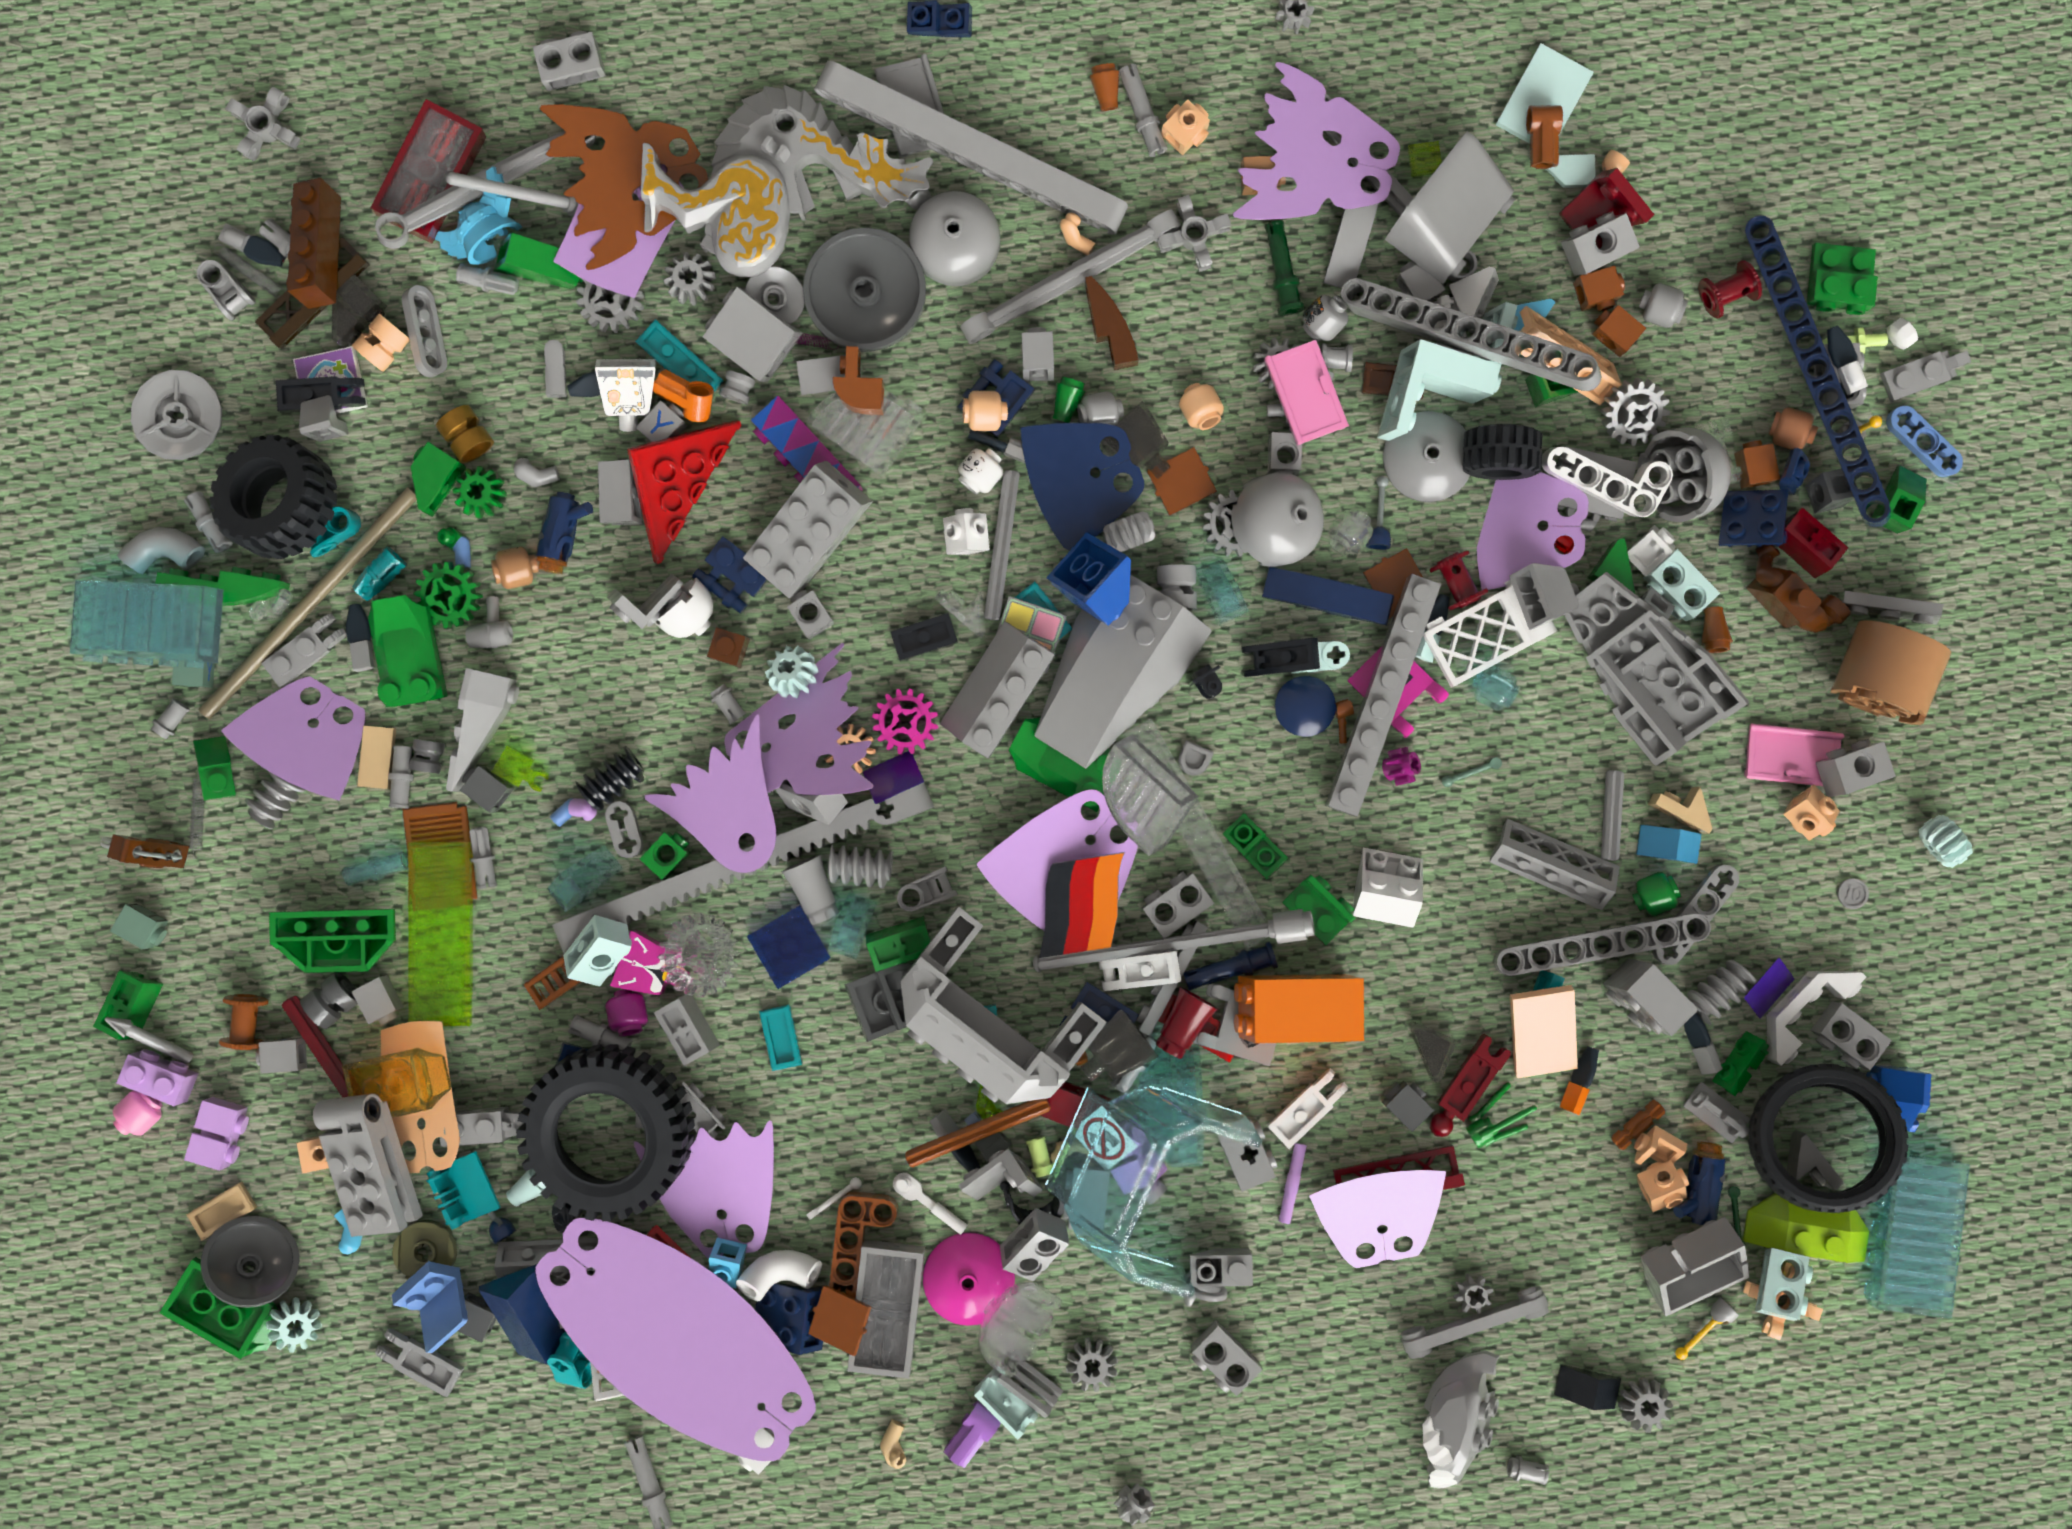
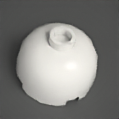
M695 578L694 581L691 579L681 586V595L672 604L668 603L666 610L663 608L659 610L661 616L655 624L668 635L684 638L695 633L697 636H700L711 625L708 619L713 613L712 596L707 588Z

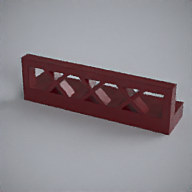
M1453 1145L1333 1169L1335 1184L1337 1185L1342 1183L1341 1175L1354 1173L1361 1178L1365 1176L1360 1171L1369 1170L1366 1176H1370L1379 1167H1385L1391 1172L1401 1171L1406 1162L1413 1160L1423 1166L1421 1170H1434L1429 1167L1437 1155L1448 1153L1451 1170L1446 1171L1443 1190L1465 1186L1463 1173L1458 1170ZM1428 1158L1425 1164L1418 1159ZM1399 1164L1395 1170L1389 1165Z

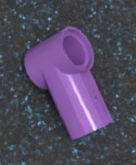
M978 1400L973 1404L975 1406L970 1415L967 1413L964 1416L961 1427L944 1448V1453L957 1466H962L963 1468L966 1467L983 1442H988L1001 1424Z

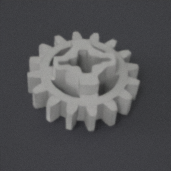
M582 279L586 287L577 288L578 293L583 298L576 300L579 307L584 308L580 314L584 319L589 318L588 323L593 328L599 323V329L602 332H606L608 326H611L614 333H618L619 325L621 324L626 329L630 328L628 323L630 318L635 321L639 320L635 311L644 310V306L638 302V300L645 298L642 291L638 290L635 298L601 288ZM597 287L595 297L592 298V294ZM608 294L613 295L614 302L611 304L607 302L606 296ZM630 298L629 305L624 311L625 302ZM604 313L613 314L614 317L605 318L599 316V314L602 315Z
M1637 377L1633 385L1624 380L1621 390L1616 387L1612 388L1615 394L1613 398H1604L1609 406L1601 409V413L1607 417L1601 422L1608 428L1606 432L1612 438L1616 437L1615 439L1621 444H1624L1627 440L1629 444L1635 446L1637 439H1640L1644 444L1647 443V435L1650 433L1653 436L1658 434L1657 426H1666L1662 416L1670 415V411L1663 407L1669 403V399L1663 395V389L1658 385L1655 386L1649 379L1643 382Z
M1230 490L1227 499L1222 494H1219L1217 496L1218 505L1213 502L1209 503L1208 507L1212 513H1204L1203 519L1209 521V524L1204 525L1202 530L1210 531L1211 535H1209L1206 541L1207 543L1212 541L1217 543L1214 549L1216 552L1223 547L1226 549V557H1229L1232 551H1236L1237 556L1242 557L1243 551L1239 544L1229 542L1231 538H1235V535L1230 528L1232 522L1229 520V518L1232 520V510L1226 506L1237 504L1239 498L1235 496L1233 490ZM1216 518L1222 522L1223 532L1221 535L1218 534L1216 529Z

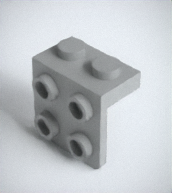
M670 574L639 608L635 607L617 589H614L607 596L613 603L609 608L626 624L631 619L641 629L645 625L650 627L661 616L659 610L667 602L672 604L681 595L682 590L680 588L683 582L673 574Z

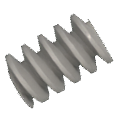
M269 772L273 781L261 780V784L266 790L263 792L254 789L253 793L258 799L254 801L246 798L245 802L249 806V815L255 821L266 828L273 829L275 827L273 820L279 821L283 817L281 810L289 811L291 808L289 801L296 802L299 798L297 792H305L306 790Z
M832 844L828 864L830 882L836 883L839 875H841L843 884H848L851 877H853L855 886H860L863 878H865L867 887H872L877 879L879 888L883 889L891 879L894 851H890L887 859H884L882 850L878 849L873 858L869 848L865 849L862 856H859L857 847H854L851 854L847 855L846 848L842 845L837 854Z
M1734 960L1726 962L1727 969L1719 967L1716 970L1717 977L1714 975L1707 976L1708 985L1700 982L1697 985L1698 992L1690 990L1687 993L1688 999L1699 1009L1697 1011L1698 1015L1708 1025H1712L1709 1018L1710 1014L1720 1019L1721 1014L1718 1009L1720 1006L1730 1011L1731 1007L1728 1000L1732 999L1739 1004L1741 1000L1738 992L1740 991L1747 995L1749 992L1747 985L1751 984L1754 986L1758 982L1744 966Z

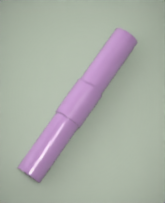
M1294 1144L1278 1220L1281 1223H1291L1307 1147L1304 1144Z

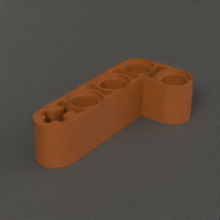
M853 1191L847 1193L842 1198L837 1214L830 1287L841 1292L842 1286H847L845 1294L856 1299L861 1248L864 1242L866 1226L888 1227L895 1221L898 1213V1204L892 1196ZM850 1200L857 1201L861 1205V1212L858 1214L849 1213L846 1210L845 1203ZM887 1204L892 1210L891 1216L886 1218L880 1217L876 1212L877 1205ZM846 1231L854 1232L858 1237V1242L853 1245L846 1244L842 1239V1234ZM842 1262H848L853 1266L854 1273L844 1275L839 1271L838 1265Z

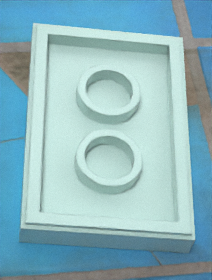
M1540 43L1500 115L1496 126L1530 144V134L1526 130L1528 107L1530 105H1561L1563 109V129L1594 72Z

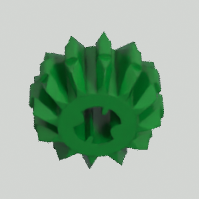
M477 466L475 473L469 468L465 469L466 479L459 476L456 477V481L462 484L461 488L452 489L454 494L460 496L456 499L455 504L459 507L464 506L463 513L468 516L473 514V512L478 519H482L484 512L490 517L494 516L493 506L503 508V504L498 501V498L507 496L506 491L499 489L505 483L504 480L496 478L494 470L490 469L486 472L482 466ZM479 487L484 489L481 491V498L476 497L478 494L477 488Z

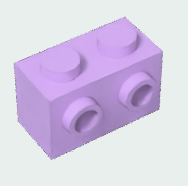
M142 1049L139 1052L128 1054L116 1083L169 1105L176 1106L188 1101L199 1073L189 1070V1066L182 1062H169L160 1058V1054L157 1052Z

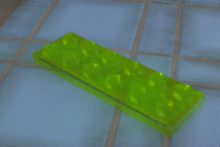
M408 842V1022L442 1021L443 1026L472 1025L473 862L470 859L473 858L471 842Z

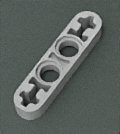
M1717 865L1712 868L1676 916L1701 914L1710 922L1738 886V871L1730 865ZM1728 871L1727 878L1730 880V883L1719 886L1716 890L1722 893L1719 897L1715 891L1708 889L1707 886L1710 884L1711 887H1716L1720 882V878L1717 876L1718 873H1726ZM1702 894H1708L1712 898V906L1707 911L1700 910L1697 905V900ZM1691 919L1694 929L1690 935L1696 936L1700 932V924L1697 920ZM1668 928L1660 935L1659 941L1664 942L1669 938L1670 931ZM1693 943L1673 946L1672 951L1675 953L1673 957L1666 956L1663 958V949L1653 950V955L1658 962L1673 965L1684 957Z

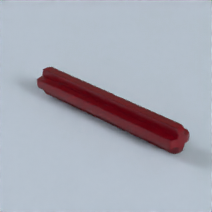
M293 996L282 1003V1008L341 1097L362 1095L361 1090L319 1027L303 1010L299 997Z

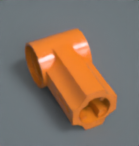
M666 369L658 374L653 384V392L656 395L682 408L684 417L690 421L704 422L710 418L714 392L711 385L702 381L689 382Z

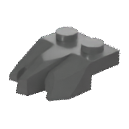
M913 963L889 967L844 984L866 1042L907 1027L905 1025L900 980Z

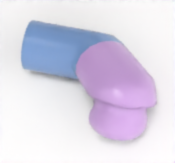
M570 798L553 812L550 818L557 826L561 827L572 816L583 817L585 821H590L596 816L597 810L585 799Z

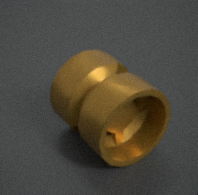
M462 405L450 410L436 423V428L444 440L452 442L450 448L461 463H468L479 458L491 449L494 444L487 430L483 426H478L480 420L469 405Z

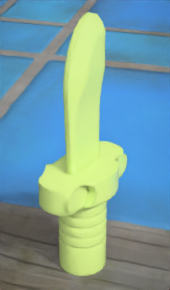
M1863 327L1855 328L1854 336H1847L1852 343H1860V352H1863V354L1865 353V347L1886 346L1888 343V335L1886 333L1865 335ZM1827 338L1822 340L1824 345L1828 344Z

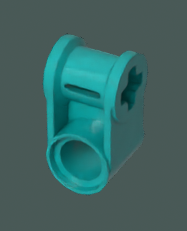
M333 507L334 517L332 521L329 520L326 524L327 531L324 535H319L315 539L316 543L310 547L311 556L313 558L320 557L358 533L361 528L360 516L352 510L343 507ZM343 515H346L347 524L343 529H340L339 520Z
M567 1332L563 1333L560 1337L558 1349L555 1354L550 1355L547 1363L553 1372L556 1382L586 1389L592 1383L590 1361L575 1345Z

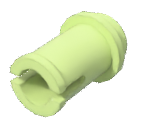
M1045 1136L1026 1141L1033 1164L1031 1172H1035L1036 1178L1054 1173L1052 1167L1055 1164L1051 1163Z

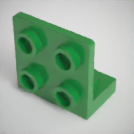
M1310 874L1282 903L1289 910L1303 909L1304 912L1311 911L1315 936L1326 946L1347 924L1352 923L1356 919L1351 914L1354 908L1344 898L1336 899L1329 892L1332 887L1320 875L1314 878Z

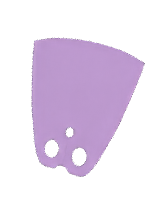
M1093 789L1085 790L1063 800L1027 822L985 855L977 863V866L987 881L1011 906L1045 931L1046 884L1051 865L1056 862L1125 852L1119 872V900L1137 852L1140 828L1138 823L1129 815L1116 813L1111 808L1109 799L1102 793ZM1088 801L1096 802L1100 808V814L1094 820H1086L1081 815V807ZM1118 824L1124 825L1129 832L1127 840L1121 844L1114 843L1109 836L1112 827ZM1094 835L1096 838L1093 845L1086 844V836Z

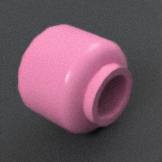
M133 1090L114 1106L113 1115L116 1120L113 1124L124 1135L131 1133L141 1136L161 1118L160 1108L162 1103L157 1099Z

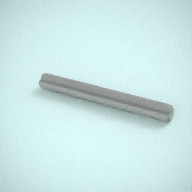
M1005 470L1003 473L984 618L994 621L999 620L1001 616L1020 477L1019 472L1014 470Z

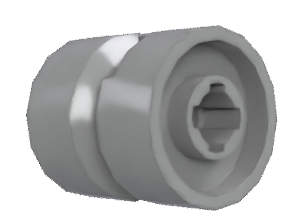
M1182 564L1158 566L1157 585L1162 587V590L1159 592L1181 604L1189 611L1197 610V592L1192 589V586L1197 583L1196 566Z

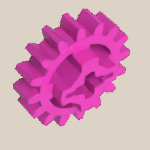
M910 688L907 695H903L900 689H896L895 698L886 694L887 703L885 705L877 703L881 713L872 715V718L879 720V724L872 727L873 730L881 731L882 733L877 740L879 742L887 740L886 749L889 751L894 746H897V751L900 755L903 754L904 748H908L911 754H915V746L917 745L923 750L926 749L923 741L925 739L933 741L935 738L930 734V730L939 728L938 725L932 723V719L938 717V713H930L929 711L934 705L933 702L930 701L924 704L925 695L920 693L917 698L913 697V689ZM899 702H913L918 706L912 710L904 709ZM891 710L893 713L892 724L886 728V715ZM904 714L907 717L915 715L910 721L912 725L910 729L904 726L895 729L901 722L900 715ZM925 716L926 726L921 734L918 730V723ZM898 734H905L912 741L899 742L893 739V737Z

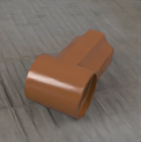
M1530 105L1528 107L1526 130L1530 134V167L1548 169L1557 167L1559 164V134L1563 123V109L1561 105Z

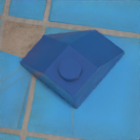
M1874 1065L1870 1072H1867L1866 1076L1874 1078L1887 1089L1888 1095L1893 1096L1902 1111L1900 1114L1902 1119H1905L1907 1132H1916L1919 1126V1122L1916 1120L1918 1114L1926 1113L1930 1106L1931 1074L1908 1067Z

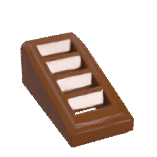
M564 956L523 984L539 1010L582 983L573 979H569V982L566 983L558 969L562 968L566 974ZM547 976H552V978L559 987L557 991L553 987ZM539 981L543 983L550 994L547 998H545L540 989L541 995L534 987Z

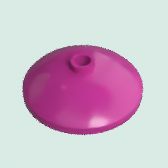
M979 1233L956 1234L940 1242L930 1253L923 1271V1287L928 1302L944 1319L959 1325H979L995 1318L1007 1306L1014 1290L1015 1274L1003 1270L1000 1244L992 1238ZM964 1279H972L974 1285L971 1288L964 1287L962 1284Z

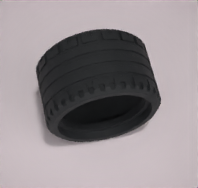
M1838 1064L1805 1066L1786 1074L1774 1082L1757 1101L1749 1122L1748 1144L1751 1158L1753 1157L1756 1170L1768 1186L1781 1198L1798 1207L1826 1213L1858 1210L1870 1203L1876 1202L1889 1192V1188L1895 1185L1903 1171L1902 1166L1906 1164L1909 1145L1906 1144V1139L1909 1137L1905 1119H1902L1900 1114L1902 1111L1893 1096L1888 1095L1887 1089L1874 1078L1867 1077L1861 1071L1848 1066L1842 1067ZM1811 1087L1838 1089L1857 1099L1871 1114L1878 1131V1156L1871 1171L1853 1187L1832 1193L1817 1191L1798 1182L1780 1163L1774 1148V1121L1781 1106L1797 1091Z

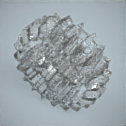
M694 913L692 917L685 915L681 917V922L675 921L671 923L673 931L666 930L664 932L668 941L658 944L661 948L665 949L664 954L657 956L659 960H665V964L659 970L661 972H669L665 981L674 983L673 989L676 991L683 990L685 995L693 996L695 994L697 997H704L706 993L713 995L717 993V988L727 987L725 979L734 978L730 969L740 966L737 962L733 961L734 956L740 954L738 950H733V946L736 945L738 940L736 938H729L733 929L730 927L724 928L725 921L722 919L715 920V916L711 914L704 916L702 913ZM699 930L707 933L714 944H708L705 937H701ZM698 953H701V957H698L700 960H692L697 957ZM684 966H691L694 973L698 974L699 980L692 978L686 972Z

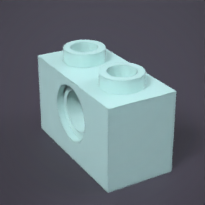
M594 915L563 955L567 978L600 987L605 979L612 975L617 964L631 949L632 941L629 937L627 924Z

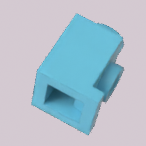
M717 1238L709 1257L708 1270L725 1281L730 1287L736 1289V1281L741 1276L747 1244ZM720 1254H730L736 1256V1258L725 1257Z

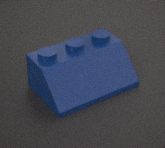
M1086 532L1046 578L1069 601L1109 626L1112 621L1121 616L1123 609L1129 603L1131 559Z

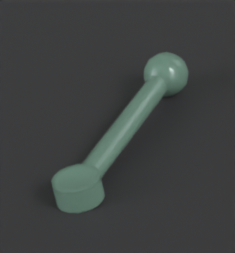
M1493 757L1488 763L1454 776L1446 775L1442 778V784L1445 787H1450L1453 785V782L1490 768L1499 769L1502 766V761L1499 757Z

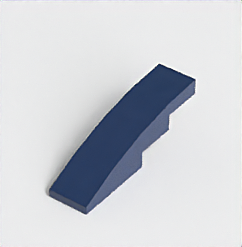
M1269 567L1262 597L1291 603L1299 607L1323 611L1335 616L1386 626L1394 599L1392 594Z

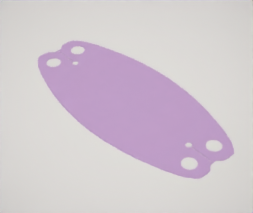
M577 1218L563 1232V1243L557 1251L548 1252L537 1264L536 1277L545 1300L583 1355L629 1400L677 1431L740 1457L757 1461L779 1460L789 1447V1435L795 1427L804 1426L816 1411L815 1400L805 1376L766 1321L725 1281L678 1250L647 1235L612 1222H602L600 1219L591 1221L585 1218ZM587 1230L595 1232L598 1237L597 1246L590 1251L581 1249L578 1244L580 1234ZM559 1265L567 1267L570 1272L569 1281L562 1286H557L550 1280L551 1270ZM590 1267L595 1269V1273L591 1276L587 1274V1268ZM789 1392L797 1393L802 1400L800 1409L793 1413L785 1411L782 1407V1399ZM764 1403L765 1410L759 1411L757 1409L758 1404ZM761 1428H769L774 1433V1442L768 1448H760L755 1443L754 1436Z

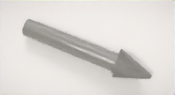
M105 1018V1021L123 1038L125 1036L133 1038L186 1064L193 1057L192 1052L133 1025L131 1020Z

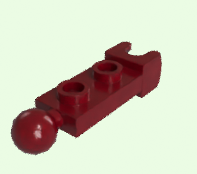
M1482 1034L1470 1054L1436 1102L1444 1108V1111L1435 1114L1429 1122V1128L1435 1136H1448L1453 1130V1118L1455 1116L1463 1122L1466 1120L1498 1070L1500 1071L1511 1055L1510 1050L1501 1047L1496 1054L1490 1055L1488 1048L1492 1042L1491 1037L1486 1034Z

